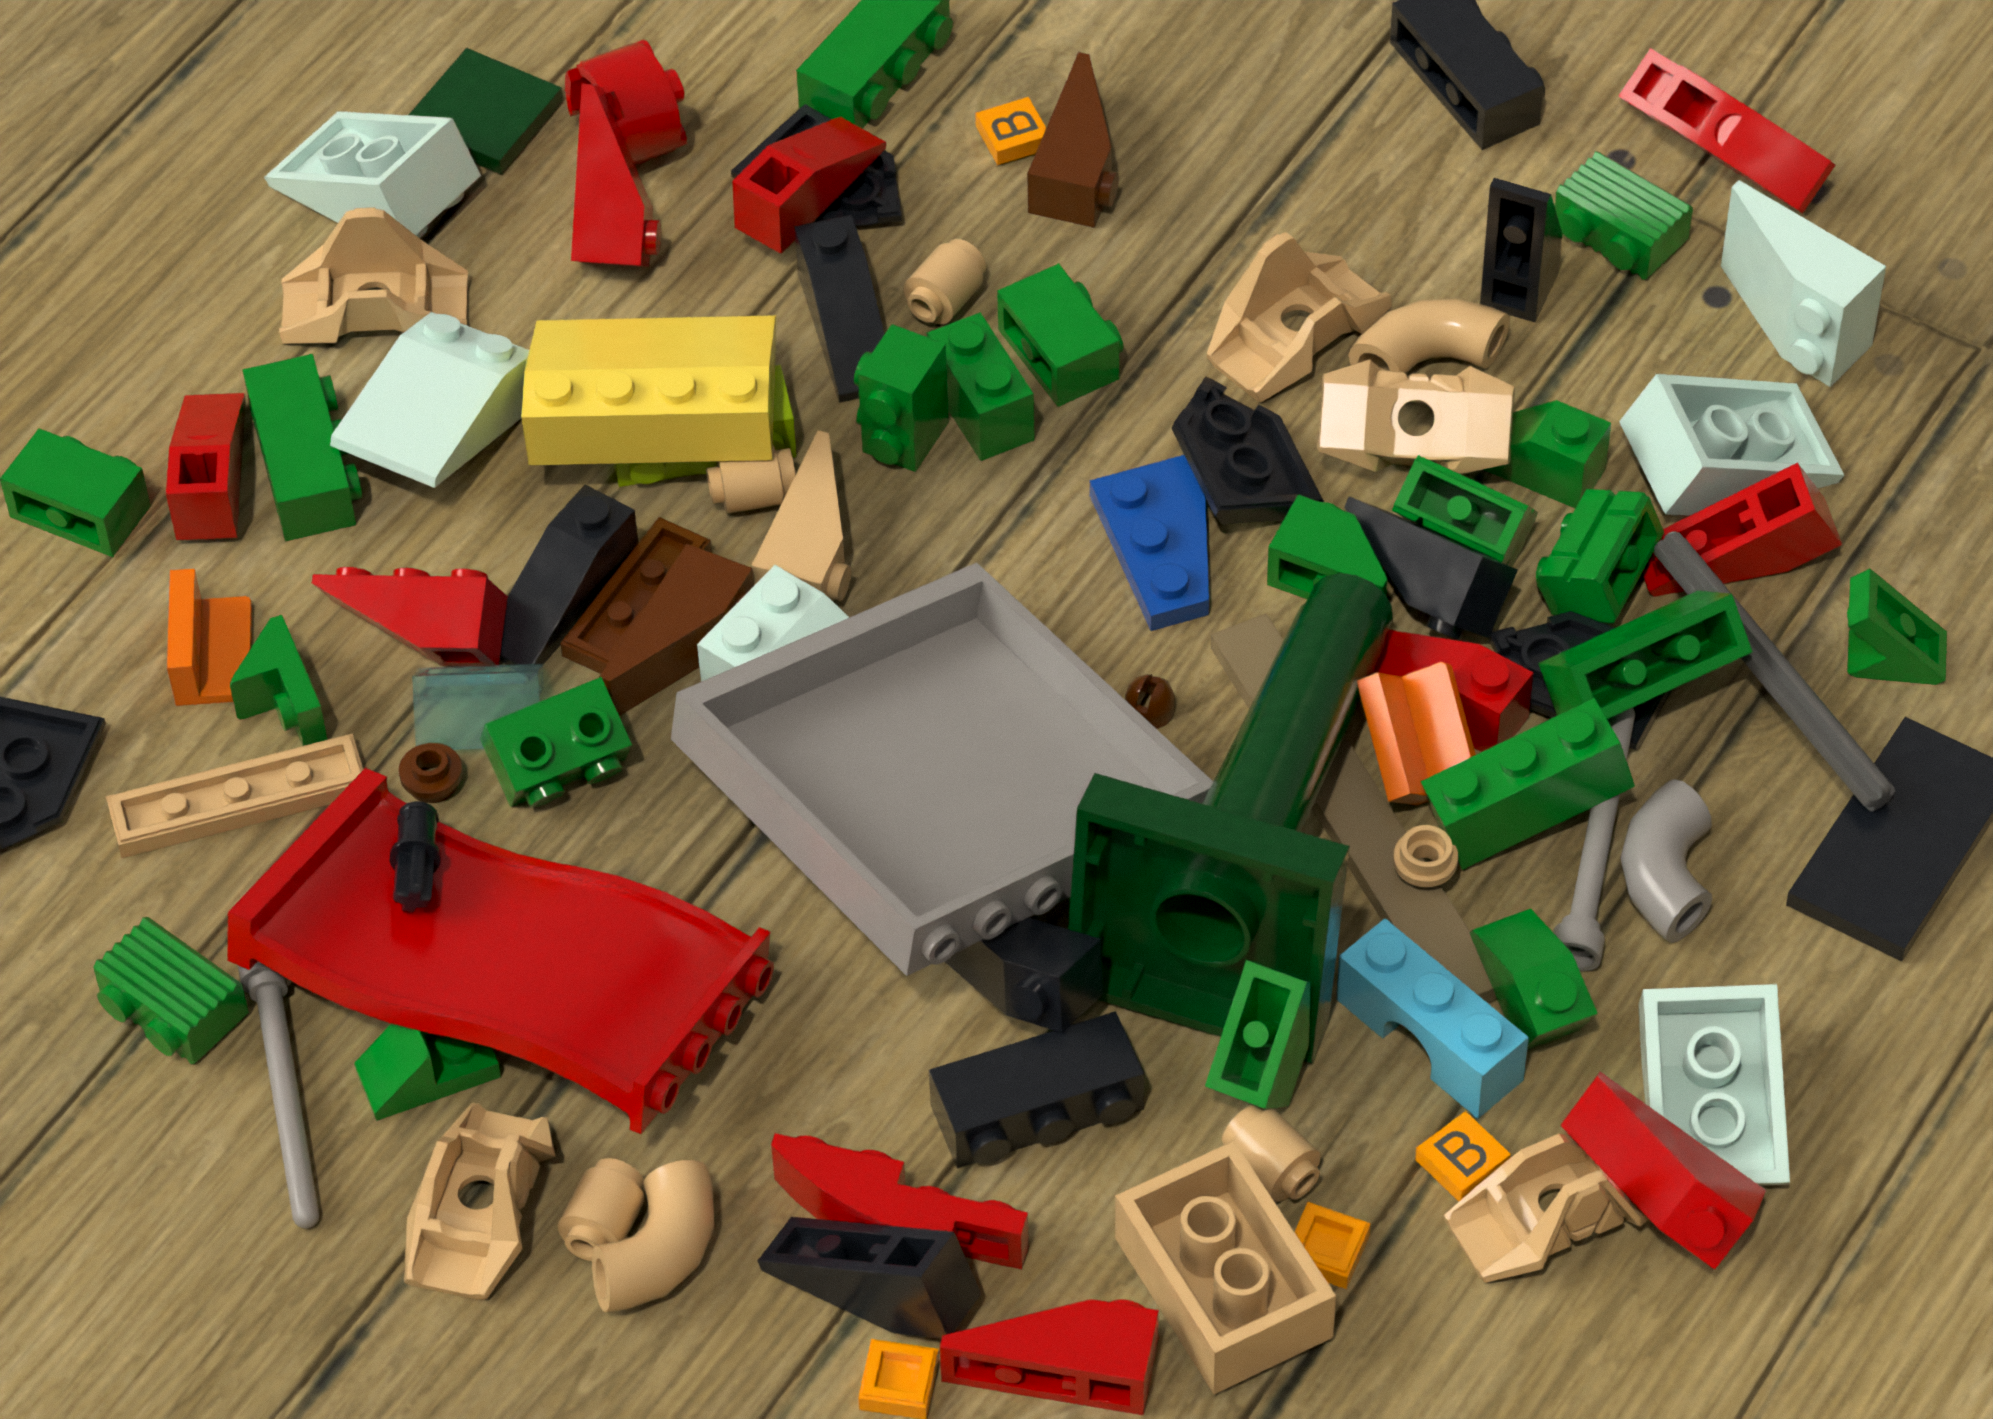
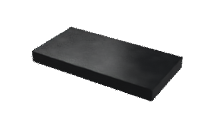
M1904 717L1874 762L1894 786V797L1885 803L1881 809L1872 812L1863 806L1853 794L1789 890L1786 902L1787 906L1900 961H1903L1993 821V757L1907 717Z

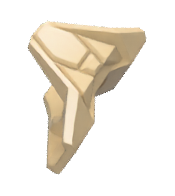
M371 207L355 208L354 210L347 211L325 243L282 278V327L279 328L282 344L337 343L338 337L351 331L397 330L405 332L430 312L453 316L461 324L467 325L468 271L422 241L384 210ZM374 287L382 288V290H366V289L374 288Z
M1287 232L1276 234L1262 244L1258 254L1225 300L1207 351V359L1214 368L1258 403H1261L1311 373L1313 355L1337 337L1353 331L1363 334L1392 307L1391 295L1388 292L1380 293L1349 269L1345 259L1341 256L1305 252ZM1302 310L1311 315L1306 318L1299 331H1294L1284 326L1281 321L1286 313Z
M1369 359L1323 374L1317 449L1319 452L1374 472L1391 465L1412 466L1418 455L1459 474L1506 465L1511 461L1510 447L1515 387L1472 366H1469L1456 376L1434 374L1430 378L1426 374H1411L1407 376L1404 372L1382 371ZM1410 402L1425 403L1431 408L1434 414V424L1426 434L1412 436L1401 429L1398 423V415L1404 405Z
M472 1102L445 1134L437 1140L423 1180L407 1216L404 1283L410 1286L482 1300L489 1297L523 1249L519 1231L522 1214L518 1209H522L526 1204L529 1189L533 1188L540 1168L539 1162L555 1157L548 1118L525 1119L487 1111L480 1104ZM483 1180L494 1185L493 1203L486 1208L470 1209L459 1200L461 1190L473 1181Z
M1560 1133L1519 1150L1443 1216L1445 1223L1484 1283L1541 1270L1549 1255L1570 1247V1239L1579 1241L1591 1236L1593 1231L1600 1234L1623 1224L1624 1220L1639 1227L1649 1220L1570 1135ZM1551 1189H1561L1544 1213L1538 1202L1541 1195Z

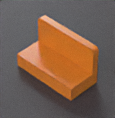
M195 568L170 570L167 670L176 706L233 702L230 681L252 647L251 599L247 596L201 599Z
M1439 662L1402 677L1375 673L1357 680L1388 802L1420 805L1428 802L1421 784L1422 780L1476 755L1452 666L1449 663Z

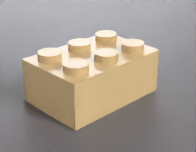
M1235 1141L1115 1195V1239L1213 1394L1333 1338L1336 1295Z

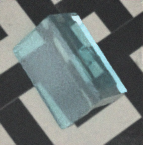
M543 664L418 668L412 676L416 746L425 743H441L451 747L453 750L484 749L480 738L486 723L540 702V695L544 689Z

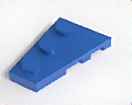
M1185 455L1090 480V498L1150 631L1209 615L1206 499Z

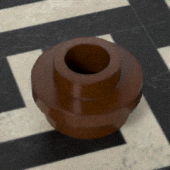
M441 743L418 745L409 750L399 764V777L403 788L415 799L425 803H438L449 798L455 792L463 774L461 759L457 752ZM428 768H436L431 771H425Z

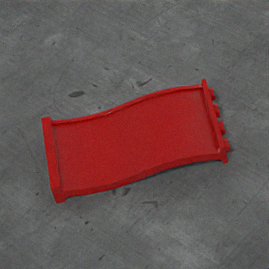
M364 768L228 911L227 961L248 970L257 962H260L297 985L351 1010L387 1023L492 1047L538 1064L583 1086L626 1112L630 1118L629 1130L638 1134L644 1132L658 1113L666 1114L671 1109L678 1096L681 1084L690 1073L696 1075L701 1072L709 1058L712 1046L722 1034L728 1036L734 1031L744 1006L753 996L760 997L763 995L771 981L774 970L773 961L768 960L771 934L768 930L759 927L752 936H749L713 914L664 891L621 876L517 854L477 840L440 822L437 823L435 844L441 852V863L437 871L433 873L432 901L427 908H416L414 913L403 912L402 904L393 900L395 870L392 868L389 860L390 850L398 838L399 825L397 818L399 810L407 803L388 791L387 776Z

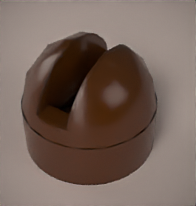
M1146 674L1136 677L1128 685L1125 700L1156 729L1167 725L1172 720L1175 712V695L1167 680L1154 677L1152 674ZM1145 695H1152L1148 707L1140 705Z

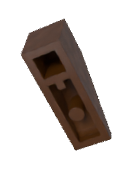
M1078 52L1027 173L1028 213L1095 228L1103 206L1111 207L1115 201L1119 185V173L1111 171V144L1090 55Z
M685 545L599 676L602 677L619 716L699 668L697 644L754 587L753 568L695 546Z

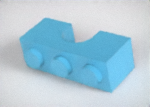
M1386 918L1339 955L1336 1000L1382 1039L1400 1024L1411 1031L1421 1042L1431 1062L1430 1079L1477 1119L1524 1081L1529 1037Z

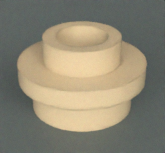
M1420 825L1408 830L1398 840L1394 848L1393 864L1398 875L1406 882L1419 887H1434L1445 883L1454 875L1458 864V851L1456 846L1452 845V841L1445 831L1432 825ZM1420 858H1429V859H1431V860H1433V861H1431V862H1424V861H1420V860H1417V859H1420Z

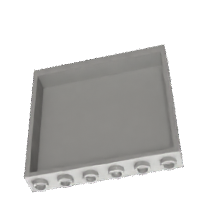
M977 562L676 693L671 740L906 976L931 964H941L954 953L983 939H992L1006 928L1032 915L1044 914L1057 903L1071 897L1076 811L1094 773L1198 803H1203L1213 783L1206 774Z

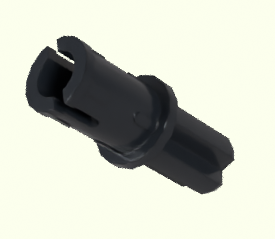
M414 801L400 808L397 818L399 825L398 838L390 850L389 862L395 870L393 900L402 904V911L406 913H414L416 908H427L432 901L433 873L437 871L441 863V852L435 844L439 814L431 804Z

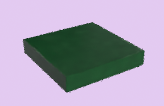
M466 48L408 115L453 118L475 164L502 175L562 104L563 93L560 86Z

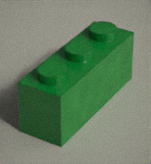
M861 0L796 70L799 109L806 104L830 119L842 117L862 129L871 119L879 118L884 112L889 99L903 84H909L915 78L920 65L935 49L939 50L947 43L953 28V21L950 18L949 0Z
M313 354L242 369L249 406L285 542L355 526L356 521L352 501L363 499L355 463L343 466L341 456L348 455L349 453L330 446L331 435L342 421V419L331 421L329 414L331 411L338 410L331 376L319 377Z
M1698 590L1538 664L1557 716L1595 698L1605 717L1609 719L1746 656L1753 651L1733 595L1730 593Z
M1595 698L1421 781L1438 827L1448 834L1452 845H1455L1457 848L1458 864L1462 870L1635 787L1621 743Z

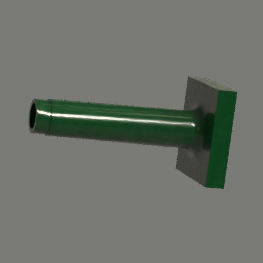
M1337 573L1325 576L1314 584L1307 601L1300 606L1203 803L1094 773L1076 811L1068 929L1101 939L1103 995L1098 1000L1221 1037L1246 960H1252L1311 982L1309 1046L1304 1062L1312 1064L1328 1028L1350 846L1302 833L1301 831L1360 702L1361 697L1357 680L1372 675L1384 648L1386 634L1393 621L1391 603L1385 593L1372 582L1357 575Z

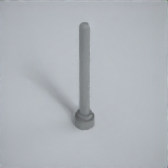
M1630 708L1608 720L1621 743L1626 760L1635 719L1634 708ZM1620 794L1592 807L1590 810L1570 915L1565 916L1562 919V923L1556 925L1553 933L1572 952L1580 971L1593 970L1601 962L1605 937L1600 931L1599 922L1595 919Z
M257 962L250 970L238 966L240 983H242L243 990L249 993V997L256 1001L258 1006L292 1218L298 1227L304 1229L311 1228L319 1220V1209L283 997L287 994L288 986L292 981L260 962Z

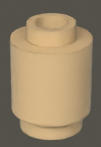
M953 239L949 243L938 245L904 284V296L910 311L918 319L935 324L948 323L982 285L983 274L986 271V262L983 255L975 246L962 239Z
M774 445L772 460L716 461V467L706 468L712 504L723 502L726 514L781 505L796 475L790 448L775 450Z
M1252 1104L1239 1112L1231 1120L1223 1133L1222 1143L1226 1145L1232 1141L1236 1142L1260 1181L1276 1202L1286 1200L1289 1197L1292 1200L1303 1197L1312 1189L1320 1176V1170L1317 1168L1321 1158L1320 1152L1273 1109L1264 1110Z
M604 1158L599 1160L595 1167L589 1168L584 1172L558 1223V1232L565 1241L567 1249L572 1254L581 1259L592 1261L593 1249L596 1245L618 1242L627 1238L645 1200L643 1193L644 1179L634 1167L621 1160Z

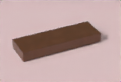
M658 517L560 643L562 657L601 674L685 545L689 544L712 553L711 540Z

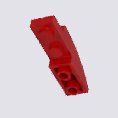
M1651 48L1618 95L1630 106L1705 151L1721 164L1802 214L1836 166L1832 161L1683 65L1679 66Z
M777 1133L774 1134L771 1143L774 1180L795 1202L816 1219L955 1232L966 1258L1022 1270L1029 1248L1028 1212L1016 1210L1009 1204L997 1200L979 1202L952 1196L946 1191L933 1186H921L918 1188L906 1186L904 1161L892 1159L881 1151L871 1149L855 1151L828 1145L819 1138L807 1135L791 1137Z

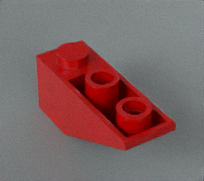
M837 117L768 145L732 181L735 228L782 254L795 241L794 226L813 223L887 148L886 141L842 117Z
M245 393L184 396L169 445L166 498L176 540L237 538Z
M340 567L336 569L335 575H312L311 583L332 601L440 666L499 667L508 596L489 580L488 575L484 572L461 568L452 570L451 576H430L429 573L419 569L397 568L393 570V575H373L371 572L361 568Z

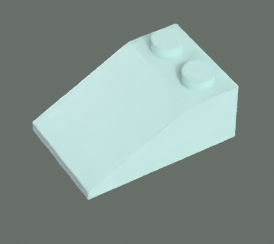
M338 111L265 176L269 187L339 223L347 211L354 210L355 208L375 207L387 212L420 238L427 232V225L443 210L456 205L462 200L464 191L481 174L453 118Z
M1738 180L1731 189L1721 268L1781 358L1791 363L1800 372L1811 375L1831 387L1872 346L1886 266Z
M430 312L399 336L331 435L330 446L435 488L521 419L524 372L529 350L513 344L504 336L487 334L461 324L453 316Z
M1656 374L1619 421L1655 493L1656 499L1666 515L1690 516L1797 462L1817 488L1836 484L1844 476L1839 463L1796 383Z
M774 565L697 644L701 682L850 617L823 592Z
M1777 984L1643 989L1638 1004L1645 1104L1758 1185H1789L1790 1173Z

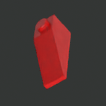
M582 84L571 261L649 267L650 255H658L660 251L661 221L652 220L653 207L603 87L594 84Z
M1798 462L1664 528V533L1660 541L1663 540L1670 532H1679L1723 584L1788 572L1842 545L1824 496ZM1653 552L1642 572L1649 592L1653 597L1683 592V588Z
M1388 630L1384 648L1372 675L1384 673L1402 677L1439 662L1449 663L1454 672L1472 743L1476 750L1483 752L1514 737L1528 720L1534 672L1480 644Z
M1602 1072L1597 1074L1560 1125L1660 1231L1713 1269L1717 1268L1752 1223L1766 1193L1763 1187Z
M1089 1299L942 1335L940 1344L941 1382L1144 1416L1158 1348L1159 1310L1144 1308L1137 1302L1125 1299H1117L1111 1302Z

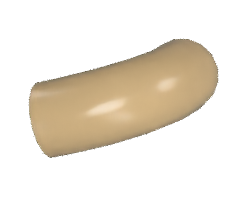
M1458 298L1419 300L1390 311L1378 319L1353 344L1348 354L1351 365L1370 359L1382 371L1404 372L1405 374L1417 363L1431 358H1454L1486 369L1491 366L1501 351L1509 330L1510 316L1493 307Z
M680 1160L665 1164L649 1173L644 1180V1189L649 1209V1215L644 1227L633 1237L618 1242L599 1244L594 1247L592 1255L593 1283L602 1311L626 1310L664 1297L699 1266L715 1229L713 1186L708 1166L703 1162Z

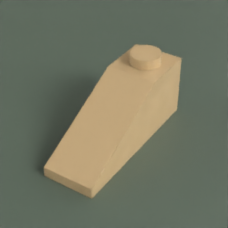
M817 430L752 563L754 586L774 565H777L823 592L833 602L834 600L842 601L847 593L851 579V566L846 565L844 562L841 519L830 436L827 432Z

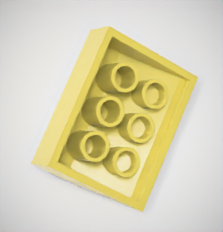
M776 315L537 320L524 372L521 416L528 465L772 460Z

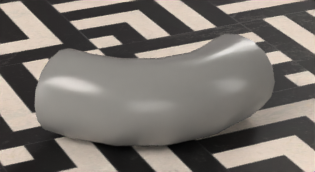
M1677 779L1670 780L1657 789L1632 817L1628 825L1620 857L1630 900L1652 928L1670 943L1677 942L1692 932L1705 917L1712 903V894L1697 882L1687 869L1685 861L1688 849L1710 830L1712 826L1711 815L1701 796L1691 786Z

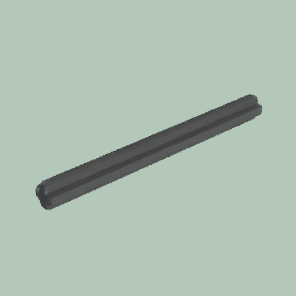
M1679 532L1668 533L1663 540L1655 545L1654 555L1688 595L1698 590L1732 594ZM1733 596L1753 651L1741 657L1743 662L1862 805L1872 812L1881 809L1885 803L1894 797V786Z

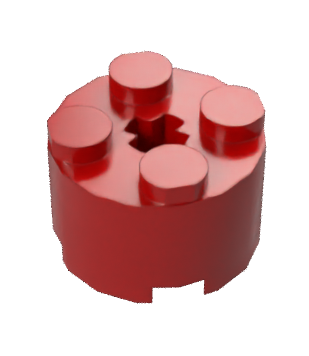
M645 39L583 60L576 65V68L567 70L565 75V94L570 117L580 114L582 84H594L603 87L635 165L675 151V149L687 144V137L680 121L677 104L685 98L683 85L674 69L670 68L664 71L662 65L655 57L650 44Z

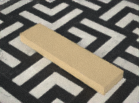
M352 733L106 796L120 854L122 858L330 805L363 771V767Z

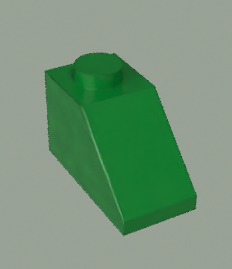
M1558 400L1513 412L1510 463L1483 470L1576 509L1586 489H1593L1606 470L1611 422Z
M1298 494L1268 546L1267 585L1308 599L1314 584L1323 577L1343 573L1357 575L1372 582L1386 595L1388 578L1355 514L1341 510L1331 503L1318 502Z
M1531 908L1471 930L1470 936L1505 1018L1529 1037L1527 1050L1579 1031L1598 1014L1572 952Z
M1246 960L1205 1087L1264 1109L1289 1107L1309 1046L1311 982L1252 960Z

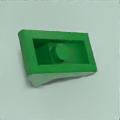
M1872 569L1850 577L1849 607L1847 609L1848 627L1850 628L1848 639V674L1856 678L1937 685L1946 681L1947 631Z
M283 615L272 617L230 681L236 716L239 720L276 709L284 731L295 728L302 746L328 740L321 705Z
M390 1024L354 1062L355 1070L376 1121L501 1078L499 1063L492 1047L452 1037L420 1032L419 1030Z

